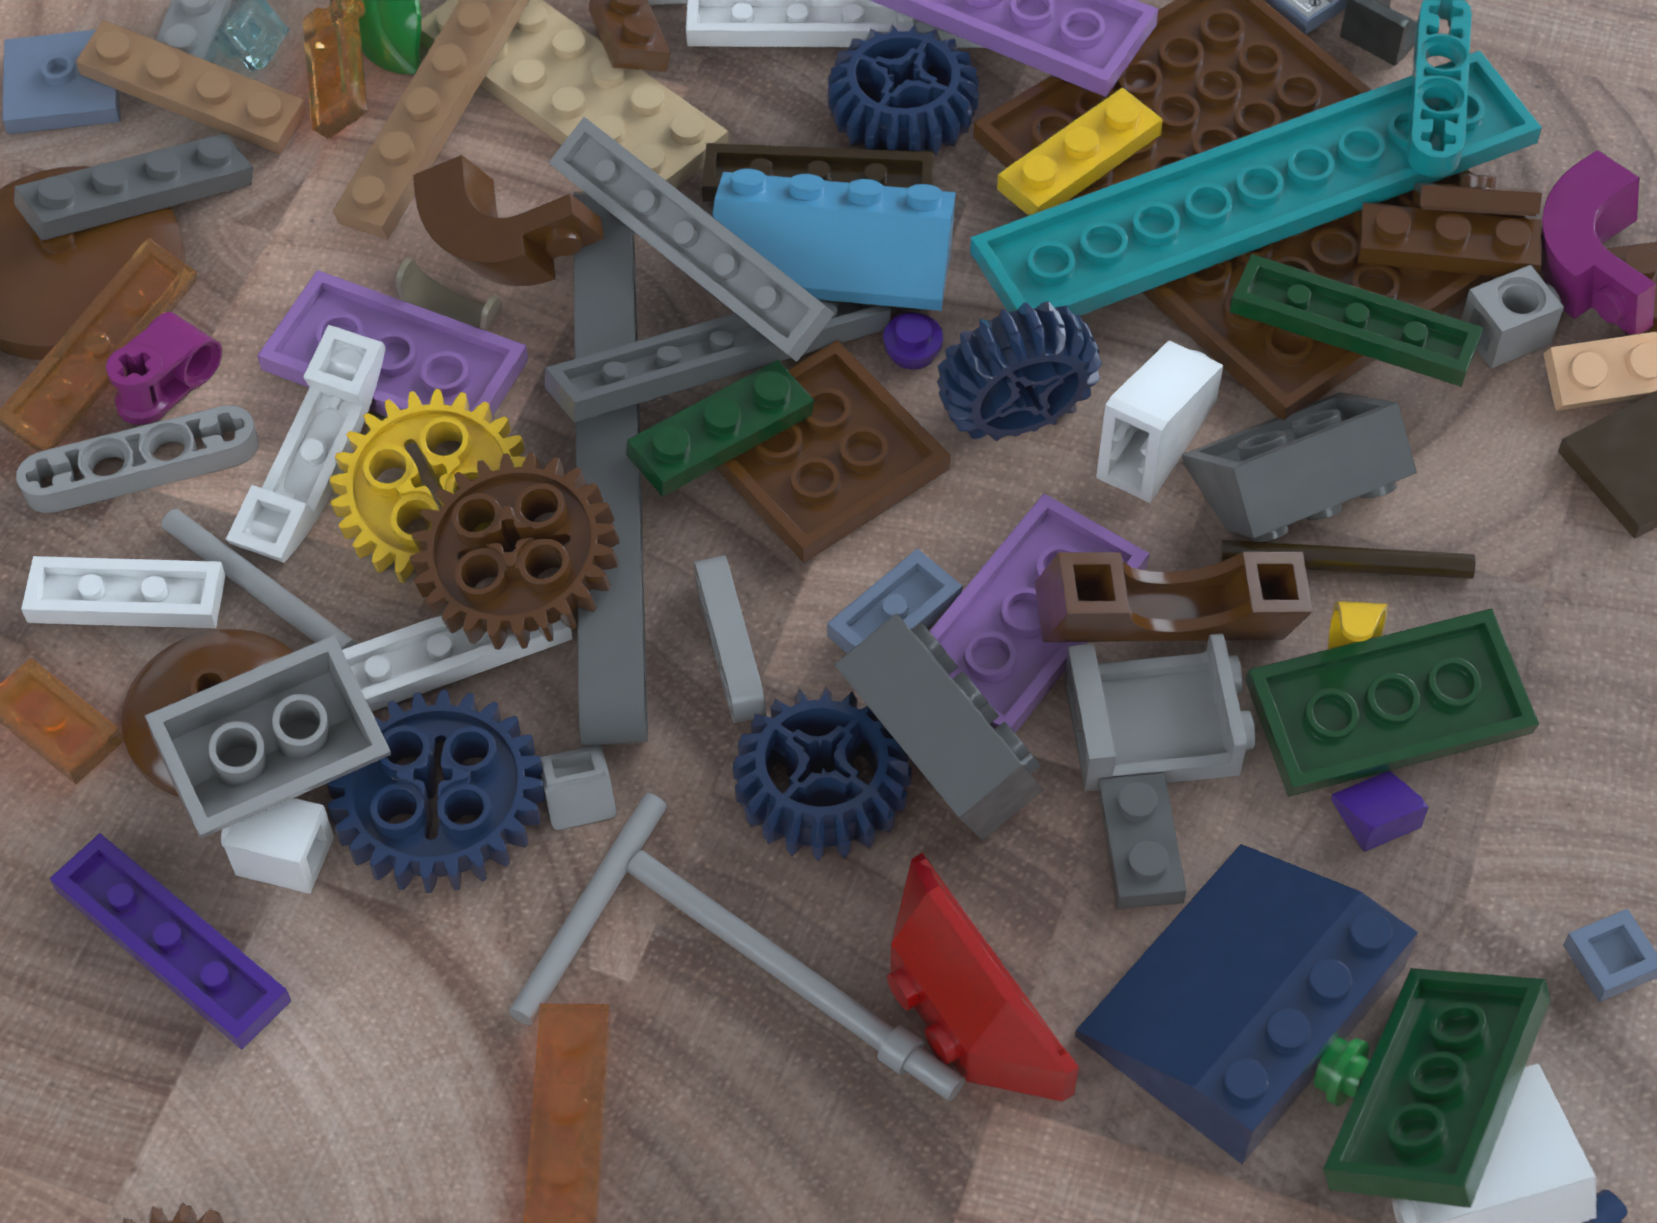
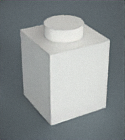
M292 798L224 828L221 832L222 847L225 848L236 876L308 894L312 892L334 839L324 805Z

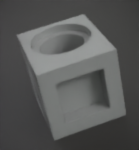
M1529 265L1469 289L1461 320L1484 327L1476 350L1492 369L1551 345L1564 306L1561 304L1556 290L1551 285L1545 284L1534 268Z

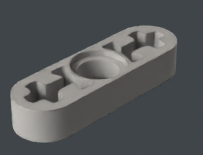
M725 555L693 561L699 600L733 723L752 720L755 714L766 716L762 684L727 558Z

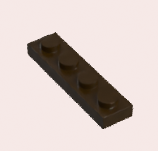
M706 143L702 199L703 202H714L723 172L733 173L741 169H755L763 172L766 176L788 178L799 174H812L821 177L824 181L850 183L859 179H870L881 183L883 186L909 188L918 184L933 185L935 152Z

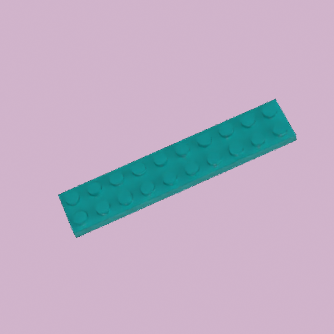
M1479 50L1471 53L1469 60L1465 144L1458 168L1452 174L1445 177L1432 178L1421 175L1408 163L1407 145L1412 86L1411 75L971 237L970 253L1008 313L1017 311L1022 303L1025 302L1035 309L1041 303L1049 301L1054 308L1067 305L1073 315L1079 314L1081 316L1362 209L1363 203L1377 204L1414 190L1415 183H1433L1538 143L1542 126ZM1449 61L1436 66V68L1449 69L1456 65L1453 61ZM1430 98L1424 101L1427 107L1435 111L1443 112L1453 109L1449 102L1440 98ZM1432 133L1430 139L1432 150L1440 151L1442 134Z

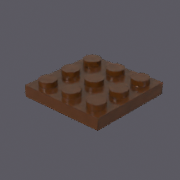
M838 340L788 370L814 399L812 416L716 467L803 563L950 469V454Z

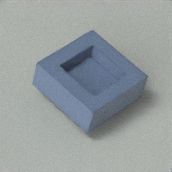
M1629 909L1568 933L1563 944L1598 1002H1602L1657 978V952Z

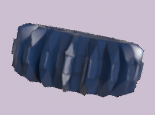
M892 24L888 33L880 34L870 28L866 41L852 38L848 50L838 52L835 66L831 67V74L828 76V108L831 110V116L834 117L838 132L847 133L851 146L865 143L867 150L916 152L926 150L927 152H935V156H937L941 144L955 147L959 135L968 133L972 117H975V110L978 109L979 78L976 75V68L972 67L969 52L959 51L955 39L941 41L937 29L927 34L919 33L915 24L909 31H898Z
M1047 301L1033 309L1025 302L1022 303L1017 311L1008 313L1002 308L999 316L989 321L979 319V327L974 331L961 332V343L951 345L945 349L947 359L937 366L940 377L936 382L940 389L938 394L945 410H947L950 420L955 422L959 431H967L972 439H980L989 435L995 441H998L1003 436L1013 435L1015 437L1022 433L1038 431L1039 428L1047 424L1056 425L1057 419L1063 414L1075 413L1077 411L1076 402L1087 400L1092 396L1090 387L1100 380L1098 369L1102 362L1099 357L1100 350L1088 324L1083 322L1079 314L1073 315L1067 305L1054 308Z
M825 687L819 695V700L809 701L808 697L799 688L794 697L795 705L791 707L775 698L773 705L770 707L771 717L755 714L754 720L751 722V733L741 734L738 742L739 756H736L735 761H733V778L737 780L735 785L736 801L740 806L745 807V819L749 823L750 828L762 826L763 838L767 841L768 845L786 837V850L790 853L791 857L800 850L802 845L812 847V855L817 861L824 855L825 847L836 846L837 851L845 859L851 852L852 840H857L870 849L872 843L875 842V829L890 833L895 822L894 812H903L907 804L906 790L911 785L912 773L911 767H908V763H906L909 760V756L868 706L858 709V699L853 691L839 702L832 700V693ZM859 753L869 762L875 772L869 785L858 779V770L854 768V759ZM777 761L786 767L787 776L790 777V787L784 794L774 785L769 777Z

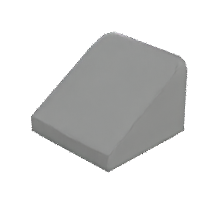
M601 745L540 757L543 768L541 778L551 824L554 829L562 830L612 819L616 816L617 811L610 775Z

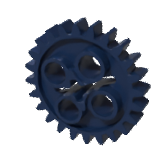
M441 690L436 704L427 706L422 695L417 692L413 695L412 709L405 712L393 700L388 702L390 719L382 722L378 718H374L391 751V755L327 783L331 798L334 799L327 803L333 823L337 824L335 830L341 846L350 845L349 850L353 862L357 866L370 860L369 865L373 877L378 881L394 869L398 889L404 890L410 884L414 876H421L426 893L433 892L438 877L447 876L450 885L455 891L460 890L462 872L471 870L480 881L487 880L484 862L491 858L498 864L507 867L510 864L506 848L507 843L526 848L529 843L526 829L523 825H539L541 821L538 805L535 803L545 801L543 781L539 780L541 773H543L540 756H534L536 752L531 734L521 735L519 721L515 715L501 721L498 703L494 701L480 712H477L473 693H468L458 706H454L450 703L447 690ZM445 741L440 762L445 780L440 781L437 791L438 835L435 839L428 840L433 820L428 799L433 798L436 791L435 747L438 742ZM404 757H418L416 761L410 764H396L397 761ZM468 758H484L483 761L476 765H461ZM400 814L413 815L403 823H388L391 818ZM474 814L480 816L469 824L461 825L454 823L464 815Z

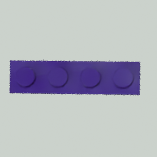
M101 833L95 836L49 878L56 892L241 1050L291 1002L286 988Z

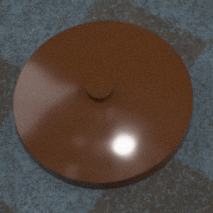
M67 166L48 169L24 176L0 188V351L32 360L59 361L77 359L112 349L146 329L168 307L179 288L184 273L185 247L172 209L166 207L41 241L14 205L15 186L93 166Z

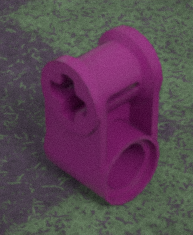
M172 312L163 313L156 317L143 332L124 347L116 350L108 358L106 370L109 381L118 389L114 400L117 414L124 421L136 425L150 424L161 419L181 399L196 387L206 383L214 375L222 359V346L220 342Z

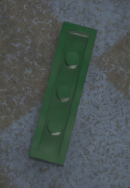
M1251 254L1232 296L1230 313L1460 387L1464 383L1484 328Z

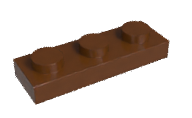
M1363 203L1359 218L1357 263L1501 277L1531 265L1539 274L1541 268V220Z

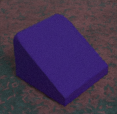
M1390 770L1336 792L1331 796V801L1363 852L1422 828L1428 811V806L1423 798Z

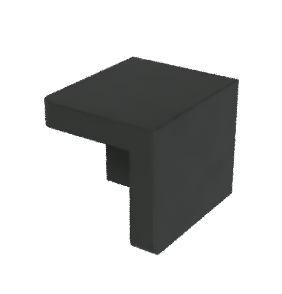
M1347 0L1340 37L1396 66L1414 47L1417 21L1390 8L1391 0Z

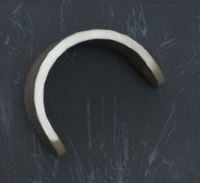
M406 258L398 269L396 275L397 294L400 300L485 331L502 307L500 298L494 295L484 304L453 292L420 270L413 259Z

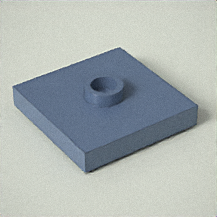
M96 30L4 39L2 121L7 134L120 122V90L80 75L77 68L76 60Z

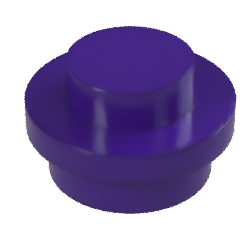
M905 313L893 318L884 330V347L886 352L898 366L905 369L915 370L928 366L940 353L943 346V331L940 325L933 318L925 314Z

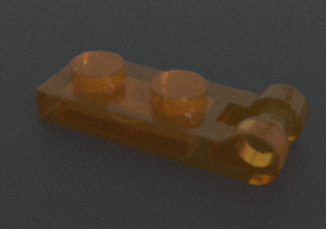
M330 0V5L325 9L317 7L303 17L302 24L312 130L327 139H330L350 124L356 122L368 112L359 19L365 14L362 0Z

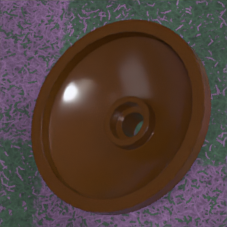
M216 629L188 636L159 652L142 668L132 682L122 709L121 726L124 743L139 772L154 786L179 797L152 739L145 715L294 651L277 639L259 632L244 629Z

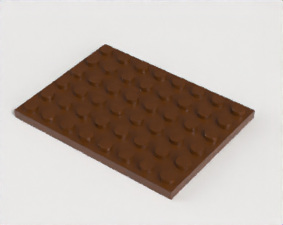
M1174 0L1158 10L1155 28L1106 97L1051 75L976 120L973 127V138L1007 168L1112 94L1124 88L1163 119L1161 135L1068 200L1071 201L1372 89L1264 0ZM1467 169L1433 183L1459 185L1460 174L1473 173ZM1413 190L1377 203L1418 208L1412 203ZM1361 210L1142 293L1212 358L1222 364L1225 370L1274 415L1282 418L1284 421L1290 415L1307 407L1376 359L1230 313L1232 296L1251 254L1443 314L1468 296L1469 289L1489 282L1495 276L1357 263L1359 218ZM1475 213V214H1485V215H1496V216L1526 218L1525 216H1522V215Z

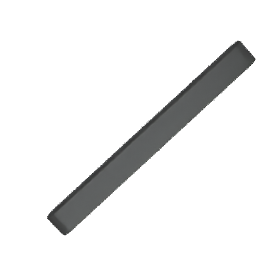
M584 191L573 192V196L602 219L604 239L582 247L579 252L573 254L575 359L638 341L635 232ZM639 403L575 422L576 467L581 469L586 485L591 483L598 485L603 502H608L615 519L611 524L615 526L620 539V544L611 547L619 562L618 567L603 570L611 585L610 590H590V594L597 607L594 612L578 607L579 720L582 746L648 742L641 471L626 455L627 440L640 433Z

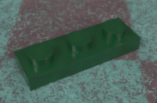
M776 360L627 440L626 455L663 497L812 416L814 399L782 363Z

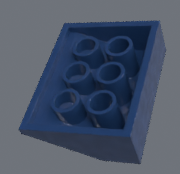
M1240 844L1076 1029L1075 1037L1243 1164L1313 1080L1326 1049L1338 1037L1347 1039L1404 970L1418 931L1359 890Z

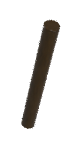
M1222 540L1220 547V562L1234 557L1241 552H1303L1305 568L1307 570L1473 579L1476 567L1475 554L1238 540Z

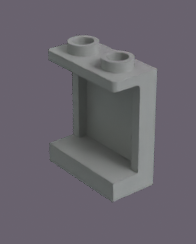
M1223 633L1209 635L1207 649L1203 653L1098 663L1094 644L1068 646L1064 682L1084 791L1098 790L1099 779L1165 773L1166 783L1240 776L1246 750L1254 749L1255 732L1250 711H1240L1237 694H1240L1242 691L1241 665L1237 655L1228 656Z

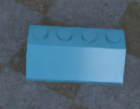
M741 169L733 173L723 172L714 200L712 217L816 299L942 311L952 251L956 192L941 191L938 187L927 184H918L909 188L883 186L881 183L870 179H859L850 183L824 181L821 177L812 174H799L792 178L766 176L763 172L755 169Z

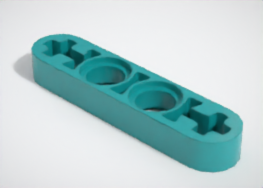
M1423 0L1415 28L1407 158L1408 163L1415 171L1432 178L1445 177L1452 174L1458 168L1465 144L1472 22L1471 7L1466 0ZM1440 19L1447 20L1448 34H1438ZM1433 56H1442L1453 61L1456 66L1449 69H1440L1429 64L1427 59ZM1430 98H1440L1449 102L1453 109L1443 112L1435 111L1427 107L1424 101ZM1432 133L1442 134L1440 151L1432 150L1430 143Z

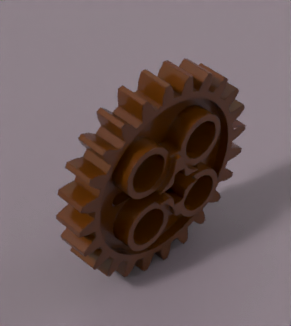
M529 452L522 467H515L509 454L505 453L501 459L500 470L491 471L489 466L483 460L477 462L479 477L471 481L462 473L457 472L454 476L459 487L458 491L454 494L441 489L435 491L442 506L440 511L422 509L420 515L429 530L412 533V539L420 551L410 556V562L417 575H419L414 579V582L422 597H427L425 603L434 618L442 616L441 618L445 626L452 634L463 627V631L471 644L475 645L488 632L494 648L500 650L508 634H515L521 648L526 649L530 641V633L539 630L542 636L548 642H551L554 639L553 623L560 620L567 627L575 629L577 624L572 611L577 606L591 612L597 609L590 590L609 591L611 588L606 573L603 570L618 567L619 562L611 547L620 544L615 526L611 524L615 521L608 502H603V497L596 483L586 485L582 471L578 467L565 474L561 461L557 457L551 459L545 468L541 469L534 452ZM555 512L548 520L534 522L542 514ZM492 522L485 530L472 532L479 524ZM560 568L551 577L537 579L547 569ZM496 577L495 581L489 586L481 589L475 588L483 579Z

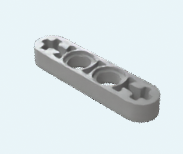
M234 405L219 406L40 451L30 455L20 464L17 470L16 481L30 508L42 513L59 512L239 466L248 462L255 455L259 447V437L249 412L242 407ZM235 431L236 439L224 442L223 433ZM202 437L205 448L198 450L195 439ZM177 442L185 446L183 452L172 460L162 461L153 457L156 449L165 443ZM117 457L125 461L122 468L112 475L100 476L93 473L95 465L103 459ZM79 468L83 479L75 481L76 477L73 469ZM54 476L52 479L53 485L41 488L43 487L44 478Z

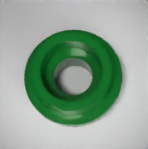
M1338 1037L1326 1049L1315 1073L1314 1087L1326 1093V1100L1329 1103L1340 1107L1349 1097L1354 1099L1370 1062V1059H1368L1369 1043L1359 1038H1354L1349 1042Z

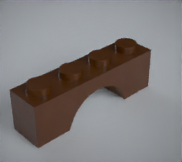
M1058 552L1035 581L1043 642L1208 641L1209 635L1222 633L1225 640H1283L1313 612L1303 552H1241L1234 557L1210 566L1174 572H1154L1133 568L1122 560L1121 552Z

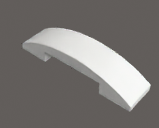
M331 325L327 326L303 376L310 388L262 488L251 485L226 537V541L229 544L283 563L299 547L334 492L330 483V477L343 474V471L339 469L336 462V453L353 452L346 434L348 431L360 433L365 422L363 415L369 411L386 349L383 342Z

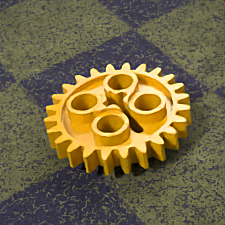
M435 389L430 404L425 405L421 404L415 391L409 392L408 408L400 410L394 402L388 399L385 401L387 418L381 421L377 417L366 413L363 417L369 432L363 435L348 431L346 434L349 444L355 452H340L335 455L339 469L345 473L330 477V483L334 492L341 495L333 499L331 505L336 517H344L338 524L344 538L356 537L352 546L359 558L373 553L372 563L375 571L378 573L385 571L394 562L395 573L401 583H405L414 570L410 562V556L420 552L412 539V534L404 532L405 527L412 520L422 518L420 515L422 509L439 511L429 488L423 485L418 468L410 454L406 451V446L410 443L418 446L436 485L452 494L459 490L454 474L460 472L471 481L479 477L477 462L483 460L491 471L500 470L501 459L505 453L509 454L515 467H522L526 458L520 456L525 451L521 435L508 437L511 432L508 418L503 416L491 422V409L489 403L485 401L470 412L466 393L463 392L456 397L451 406L445 405L440 389ZM457 441L461 443L459 449L453 454L441 456L433 453L436 446L442 442ZM401 468L405 470L403 476L396 482L381 483L377 481L380 474L387 469ZM492 522L479 524L472 532L485 530Z

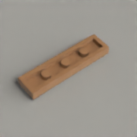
M104 19L76 60L79 74L279 155L284 150L306 113L304 99Z

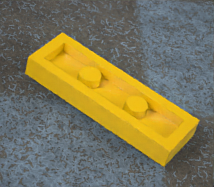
M1121 88L998 174L997 190L1028 216L1065 203L1161 135L1163 119L1124 88Z

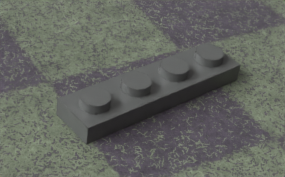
M223 133L15 186L14 205L41 241L249 186L252 184L253 166L230 138Z

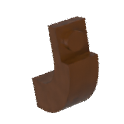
M463 155L413 175L418 213L428 234L442 249L491 282L520 287L538 285L555 280V258L573 255L579 252L582 247L604 239L602 219L571 193L521 214L507 218H498L494 180Z

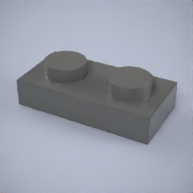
M1165 773L1099 779L1097 794L1117 909L1184 903L1187 890Z

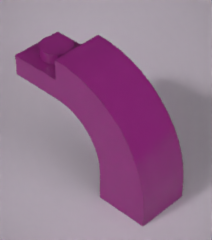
M1596 150L1566 171L1555 183L1546 199L1542 216V274L1545 284L1551 285L1558 293L1561 304L1564 306L1563 311L1573 319L1593 308L1605 321L1616 324L1628 334H1642L1653 326L1656 283L1603 246L1607 240L1637 221L1640 177L1601 151Z

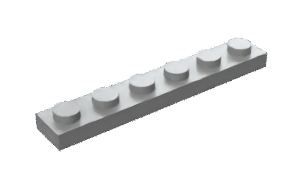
M586 117L582 118L548 162L795 361L800 359L835 314Z

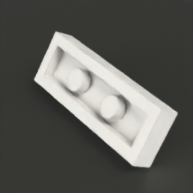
M33 556L21 610L27 623L216 628L226 575L222 563L217 561Z

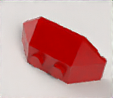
M922 852L911 858L891 942L890 973L886 976L888 985L898 1003L906 1011L915 1008L927 1026L924 1029L925 1037L935 1056L946 1065L952 1062L966 1082L1062 1102L1075 1094L1079 1070L1075 1060L1059 1042L936 873L925 854Z

